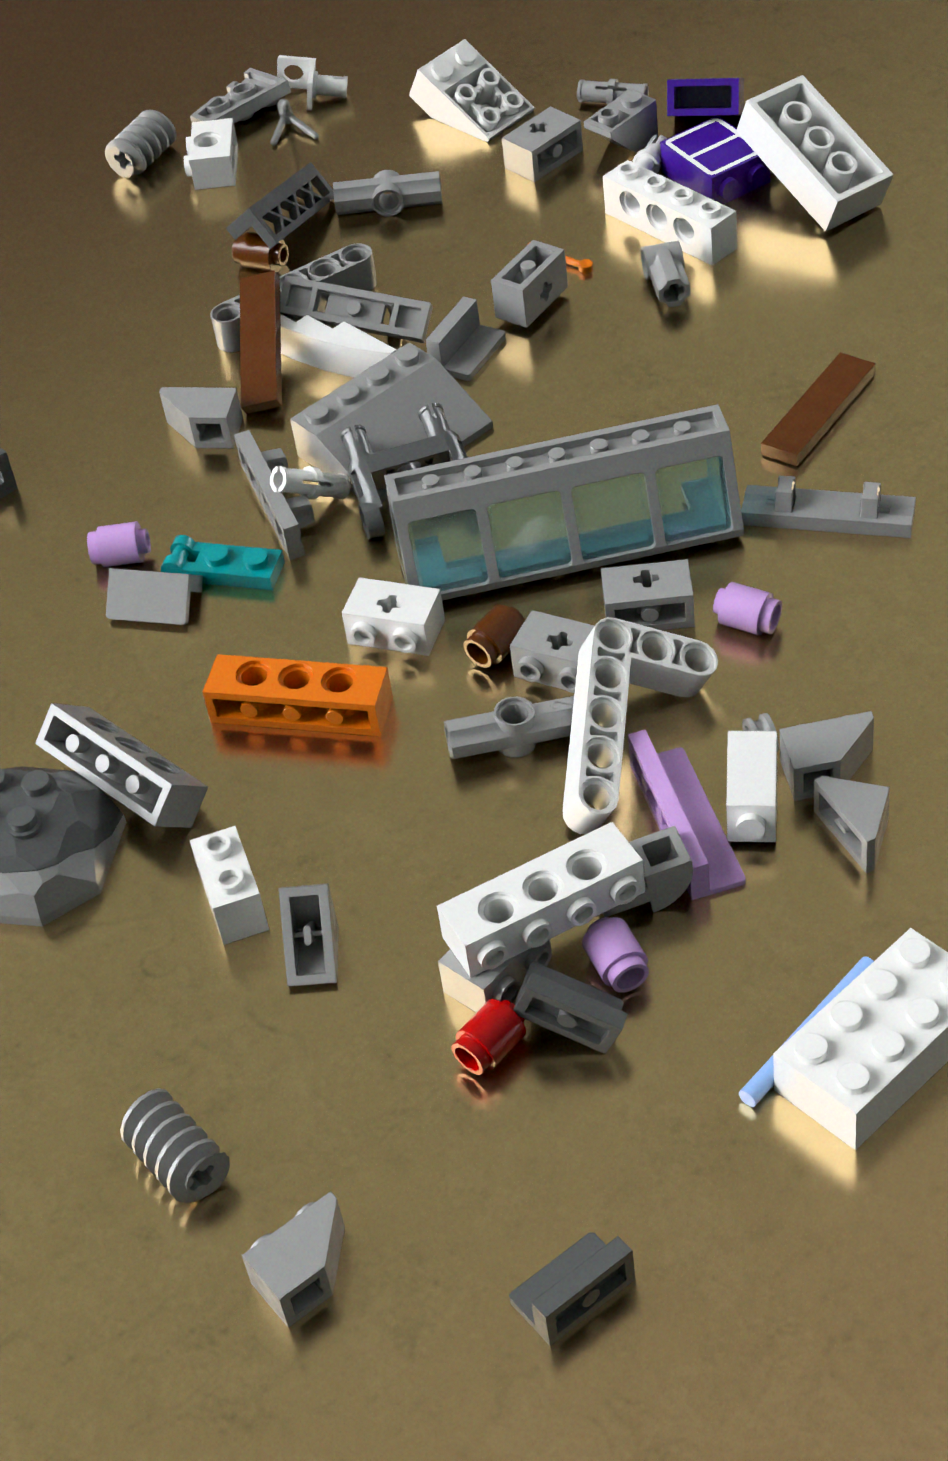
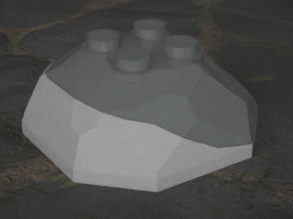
M25 766L0 768V923L43 927L101 893L125 828L126 820L124 814L103 790L77 772Z

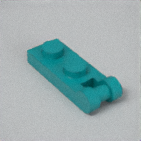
M178 535L170 547L171 554L165 557L161 565V572L203 576V584L273 590L285 560L282 550L195 542L189 536Z

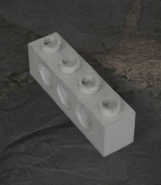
M51 703L36 740V745L153 826L192 828L207 792V785L90 707Z

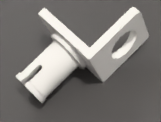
M278 56L277 77L288 80L290 88L307 89V110H312L313 98H317V95L347 97L348 76L318 75V71H316V58ZM290 65H296L302 69L303 76L298 80L289 79L285 75V68Z

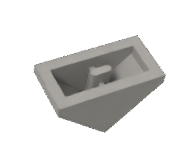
M820 776L814 779V812L866 874L875 870L889 820L890 787L827 776Z
M329 883L278 888L287 986L336 983L338 979L339 926Z

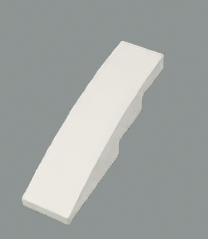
M280 314L281 354L325 371L356 377L397 351L395 348L345 321L332 329L308 315L295 322Z

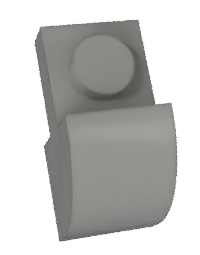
M675 826L629 842L643 859L645 893L638 895L627 904L618 905L602 913L604 917L649 902L654 913L672 904L685 892L692 880L693 865Z

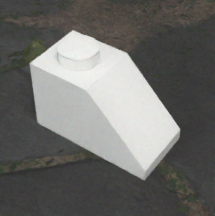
M728 731L727 841L776 842L778 805L777 731Z

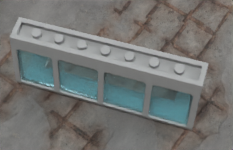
M718 404L384 475L396 547L405 582L409 585L440 589L442 600L744 535L731 435Z

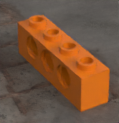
M217 654L202 691L211 723L379 737L382 735L393 700L388 667Z

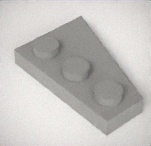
M249 68L244 72L245 80L239 84L238 81L231 82L226 87L228 93L225 96H217L210 99L190 116L191 121L200 122L233 118V123L248 120L254 116V112L263 107L276 105L280 98L291 93L288 80Z

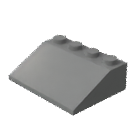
M410 342L290 418L297 455L312 466L319 468L322 472L346 474L349 479L348 466L351 461L344 442H342L340 437L342 431L347 427H351L355 438L357 434L354 425L364 426L372 451L376 453L428 438L423 424L418 417V411L427 404L431 414H434L432 403H440L442 405L449 428L459 435L463 447L493 428V421L435 357ZM351 482L350 491L356 494ZM387 489L377 490L382 503L388 498Z

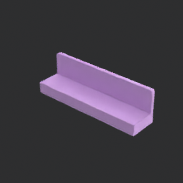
M646 729L628 734L630 766L659 830L675 826L692 860L693 876L687 888L691 900L743 886L746 883L745 875L727 841V837L685 750L679 747L656 753Z

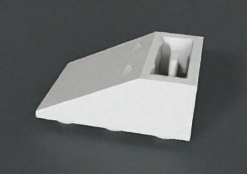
M466 39L419 68L409 94L432 119L486 142H489L535 109Z

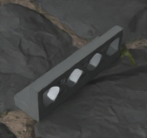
M310 162L249 207L226 229L236 240L253 227L271 249L334 199L333 189ZM311 183L321 195L313 192ZM297 197L304 200L305 206L298 204ZM281 208L289 211L290 218L282 215ZM264 220L273 223L275 233L271 230V228L267 225V223Z

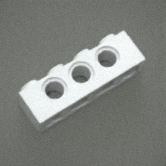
M629 160L621 163L603 176L606 214L665 243L679 240L683 252L712 266L737 249L736 210Z
M610 822L437 905L442 937L470 978L486 970L497 968L506 960L528 949L542 946L549 939L575 926H582L594 917L618 905L627 904L638 895L645 893L643 859L614 823Z

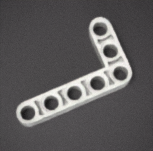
M607 617L596 623L582 644L578 655L562 810L563 819L573 831L579 834H587L600 828L617 806L629 683L679 697L695 696L715 672L718 665L717 655L714 649L707 643L617 618ZM586 802L594 806L595 809L591 808Z

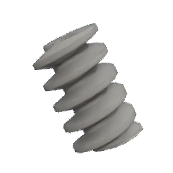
M156 110L142 111L137 118L108 143L105 148L106 160L110 167L123 178H129L133 174H141L146 167L153 163L154 159L161 155V152H164L169 145L174 143L177 137L176 129L164 114Z
M157 1088L146 1092L127 1110L120 1128L123 1142L133 1150V1153L141 1162H144L149 1171L156 1175L158 1181L168 1189V1192L176 1201L184 1203L196 1202L209 1196L220 1187L230 1168L229 1157L225 1152L220 1153V1147L215 1141L208 1139L207 1133L201 1127L196 1126L194 1119L189 1114L184 1113L182 1106L178 1102L173 1101V1097L166 1089Z

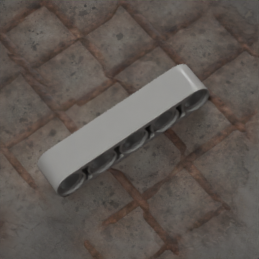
M362 243L348 245L279 276L280 296L286 275L366 291L372 290L377 285L372 249L370 246ZM240 295L215 306L210 314L217 346L224 352L240 351ZM289 318V319H291V320H293V321H295V322H297V321L299 320V319Z

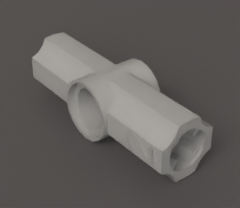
M382 170L371 179L333 183L337 215L376 211L382 216L391 217L400 213L403 208L443 204L439 171L399 175L398 172L393 170Z
M518 696L508 697L498 702L493 712L444 721V730L451 759L497 750L505 756L522 757L532 752L538 742L570 736L574 696L534 704L526 698Z

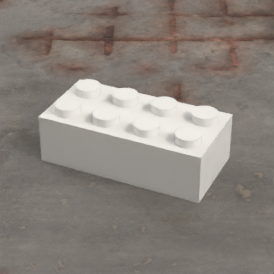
M803 75L746 100L736 130L737 133L825 232L881 205L894 174Z
M910 928L773 1053L774 1091L851 1148L857 1150L948 1062V952Z

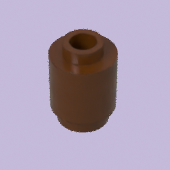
M246 232L234 240L232 257L235 263L240 264L246 269L268 272L275 270L279 272L288 261L289 249L284 239L270 249L258 233Z
M495 605L467 633V640L464 642L463 647L470 660L483 668H488L492 664H499L511 652L510 644L525 622L523 615L512 606Z

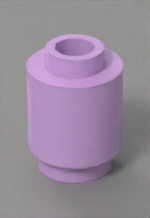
M137 521L98 526L96 531L88 532L87 534L88 553L93 565L102 564L103 567L141 563L144 562L145 554L151 552L149 532L146 528L141 529Z
M730 582L726 589L720 588L713 604V612L718 614L719 624L755 635H761L763 632L772 634L780 620L782 601L775 599L770 592Z
M604 917L596 920L589 926L583 937L582 946L603 982L613 987L617 992H628L640 986L649 974L647 967L648 958L625 920L617 917Z

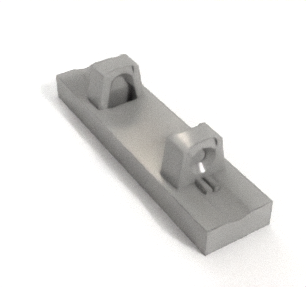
M287 275L285 276L280 296V314L286 317L300 320L308 315L325 325L337 326L345 321L363 332L425 343L433 310L430 302ZM386 308H388L390 315L388 325L383 324Z
M250 430L234 434L241 466L289 560L305 556L304 546L300 540V528L315 522L312 505L307 495L285 499L283 493L274 492L270 485V476L276 466L289 468L285 454L281 448L261 452Z
M779 476L777 487L747 485L741 513L743 525L911 538L916 497L881 495V483L864 482L863 493L796 488V477Z

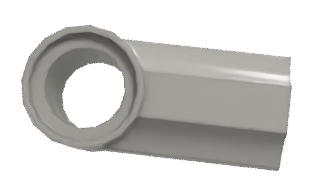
M679 240L641 247L643 273L646 280L652 281L658 300L666 303L668 307L682 305L683 301L691 295L690 283L684 270V258Z

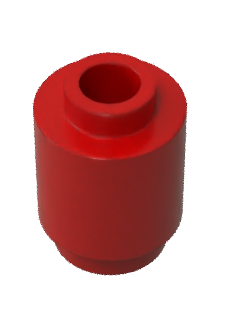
M489 999L456 1033V1041L451 1046L452 1053L458 1062L471 1073L481 1075L485 1070H493L525 1037V1019L519 1017L513 1011L515 1005L512 1002Z

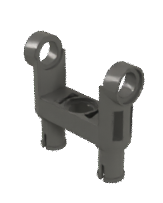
M432 403L434 414H431L428 404L418 411V417L428 437L422 440L373 453L364 426L354 425L357 434L355 438L351 427H347L342 431L340 437L342 442H344L351 461L348 466V474L359 501L358 508L362 525L369 540L385 535L384 522L380 512V508H383L377 492V490L386 488L384 475L468 458L459 435L450 430L440 403Z

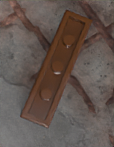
M275 270L240 278L241 408L246 414L282 406L280 277Z
M840 352L761 442V454L798 466L874 377L876 363Z

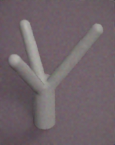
M280 99L277 102L280 120L270 141L272 146L277 144L285 125L293 123L313 139L317 140L319 138L317 132L293 115L287 99Z

